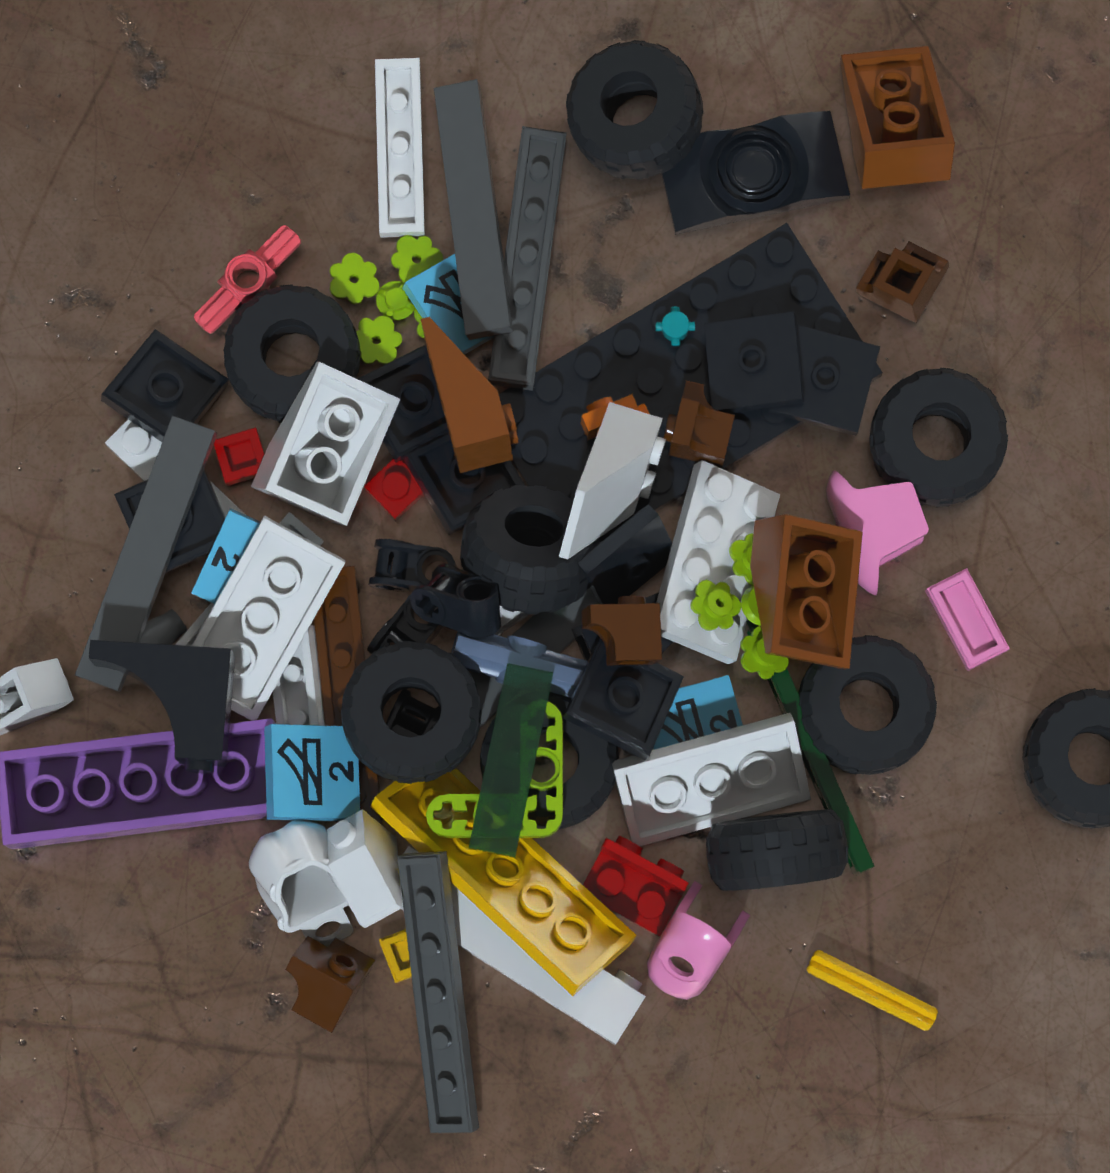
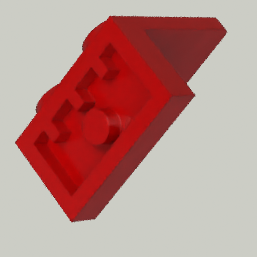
M618 836L615 842L606 838L601 846V852L585 879L583 886L610 911L660 938L689 882L682 879L685 871L662 858L658 860L657 864L641 857L642 847L622 836Z

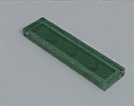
M507 663L469 849L516 858L553 672Z

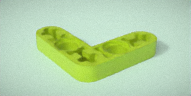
M540 700L532 702L522 712L520 721V794L439 795L431 801L426 812L427 823L435 834L444 838H545L558 831L563 818V721L557 706L551 702ZM539 710L546 711L547 718L555 719V726L547 727L546 744L555 741L556 750L544 747L527 750L528 741L537 744L536 727L528 726V720L535 719ZM535 757H548L555 764V774L547 782H536L528 774V765ZM527 788L537 791L556 788V797L546 795L547 811L555 812V820H548L545 829H538L536 821L528 820V813L535 812L537 809V795L527 797ZM476 802L473 813L476 830H466L468 820H454L451 829H444L440 820H434L435 812H441L443 804H452L455 812H468L466 803ZM490 803H499L508 811V821L500 829H489L481 821V812Z

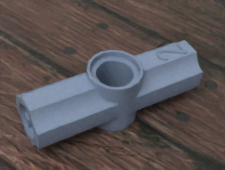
M457 631L451 654L458 658L468 671L495 677L496 682L516 689L535 692L537 689L570 698L587 664V660L549 651L544 644L517 636H507V638L493 634L485 638H473Z

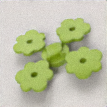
M405 235L397 241V252L392 255L391 264L399 269V277L403 282L391 281L379 289V282L374 277L377 270L375 264L364 262L357 253L346 254L341 264L335 263L330 268V276L333 278L330 283V292L335 298H347L351 304L357 305L362 302L363 297H373L377 294L376 304L382 316H378L374 321L370 318L361 319L358 324L359 330L356 331L360 343L361 360L365 364H372L377 360L380 364L386 365L396 359V348L401 345L402 336L399 332L394 331L393 321L403 320L413 312L415 320L419 323L417 334L424 338L421 324L422 317L403 290V285L406 281L443 261L442 252L432 247V241L427 236H421L416 240L412 236ZM415 258H416V259H418L420 262H419V263H415V262H413L412 259H415ZM355 278L357 282L352 283L350 279ZM377 339L380 343L374 344L372 340Z
M748 534L744 540H736L729 547V554L735 561L732 565L733 572L737 576H744L747 583L752 586L743 593L741 602L735 595L730 594V587L727 583L719 582L715 585L712 581L703 580L695 588L696 597L692 599L690 607L694 613L699 614L698 622L707 631H712L718 628V626L721 629L730 628L734 622L733 617L739 614L742 608L746 618L759 626L752 631L751 636L742 638L740 642L741 648L744 651L741 656V665L746 671L751 673L757 672L762 679H769L774 675V672L780 673L788 667L789 660L786 657L766 654L750 568L753 534Z

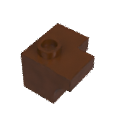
M908 241L902 251L894 248L891 255L878 250L858 283L856 291L858 295L917 323L947 272L949 262Z
M686 381L678 415L669 414L663 438L671 442L669 455L695 462L703 460L722 468L735 415L712 408L705 399L704 385Z
M622 596L617 598L618 604H592L581 610L582 629L595 632L605 644L607 666L653 665L662 660L660 603L646 604L645 596Z
M307 936L292 955L285 969L294 977L298 985V997L291 1010L332 1033L347 1013L359 988L368 976L375 959L336 937L327 947Z

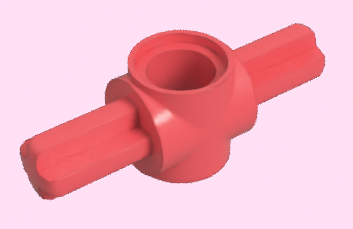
M283 225L256 252L248 249L244 254L234 257L228 263L225 274L217 281L221 288L194 314L193 318L204 331L212 334L240 306L251 300L255 294L265 289L269 290L270 285L278 278L274 271L300 246L301 240L291 228ZM245 271H254L259 274L258 282L250 288H241L236 285L237 277Z

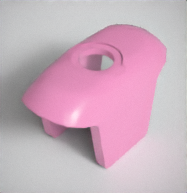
M832 471L828 478L826 494L836 526L863 532L858 584L867 592L877 596L879 567L920 545L923 542V536L929 531L915 488L911 482L856 489L837 471Z
M696 881L693 882L652 949L647 961L648 976L652 982L664 993L685 1000L700 995L707 987L750 917V914L742 910L730 931L724 937L705 922L686 914L703 886ZM677 956L687 960L692 965L694 972H684L678 969L672 963L671 957Z

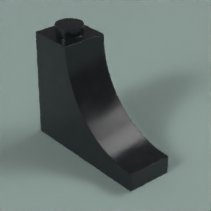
M90 640L89 659L94 666L117 670L132 676L147 686L161 700L173 730L175 743L174 757L179 764H186L187 772L211 774L214 773V766L226 767L235 669V655L230 648Z

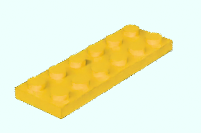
M457 768L438 777V779L428 782L408 784L394 781L374 797L370 807L419 853L447 851L450 882L572 996L625 951L637 936L532 838H444L435 834L429 827L426 818L427 807L433 799L444 794H484ZM476 802L466 803L468 812H455L452 804H443V810L435 812L434 820H440L444 829H451L454 820H468L466 830H476L473 817ZM490 803L482 810L481 821L487 828L495 830L500 829L506 824L508 816L495 803Z

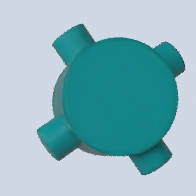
M674 306L671 307V312L665 315L662 322H656L655 329L656 331H662L664 337L671 341V346H680V341L687 336L688 331H695V322H689L687 316L680 312V307Z

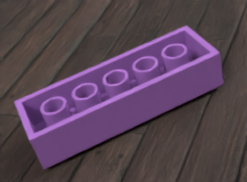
M272 718L230 723L226 767L214 766V773L211 774L187 772L186 764H179L174 757L175 743L173 731L0 752V820L3 845L10 849H20L267 818L264 727L276 723Z

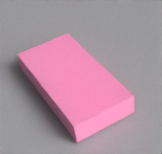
M967 568L925 590L967 671L1010 649Z

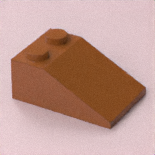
M929 46L841 55L840 62L853 155L862 189L950 180L955 141Z
M430 317L422 318L421 324L460 473L513 460L511 445L519 443L511 404L501 405L497 389Z
M787 514L755 521L750 568L766 654L840 669L850 668L862 531Z

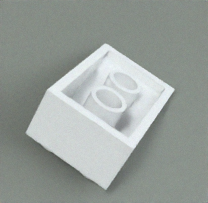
M316 362L269 443L251 487L331 523L347 526L400 399L328 365Z
M609 402L576 489L559 557L568 560L632 516L640 497L649 498L656 476L655 472L648 470L649 465L658 466L666 439L658 437L663 418Z

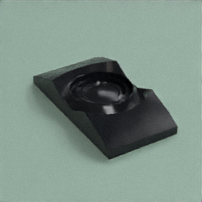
M831 111L781 115L751 126L702 132L699 138L696 139L689 154L673 166L674 168L663 174L661 173L675 235L850 198Z

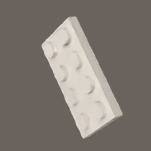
M701 460L694 464L656 602L660 603L661 637L726 664L737 661L741 646L740 642L744 635L746 621L748 620L742 608L739 614L733 617L734 622L730 628L721 629L718 626V628L712 631H707L700 626L698 622L699 614L692 611L690 603L696 597L695 588L697 584L703 580L712 581L715 585L719 582L727 583L730 587V594L735 595L741 602L743 593L752 586L747 583L744 576H737L733 572L732 565L735 561L729 554V547L736 540H744L748 534H754L756 520L775 516L780 494Z
M263 516L191 645L230 648L235 655L231 710L251 721L258 719L345 564V560L266 516Z
M791 713L652 750L646 760L633 755L615 760L612 763L630 840L639 846L709 828L715 823L737 820L811 799L795 722Z

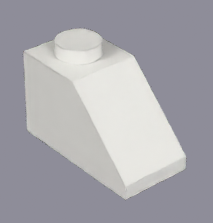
M58 658L18 666L0 677V735L48 717L74 701L68 680L63 673Z
M363 809L326 829L328 866L358 923L366 928L401 909L402 899L397 859V837Z

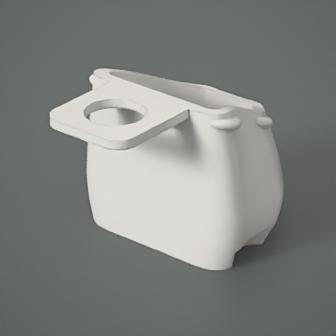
M294 820L283 828L260 837L251 852L249 868L255 877L257 889L278 921L279 929L287 933L301 929L305 938L309 936L328 947L335 937L342 940L353 933V927L343 909L349 904L328 866L326 828L316 822ZM330 921L340 923L338 930L329 936L318 937L315 935L316 930L324 923Z

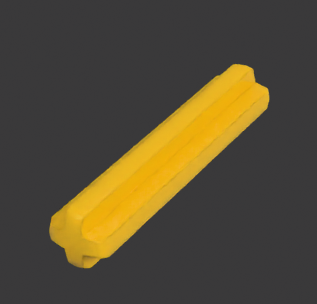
M821 950L813 953L807 965V972L924 1031L930 1030L936 1020L938 1010L935 1007Z

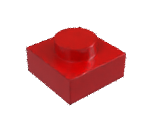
M256 427L215 439L214 442L226 486L255 478L265 455Z
M392 459L364 485V489L395 522L424 496L408 466L402 460L395 462Z

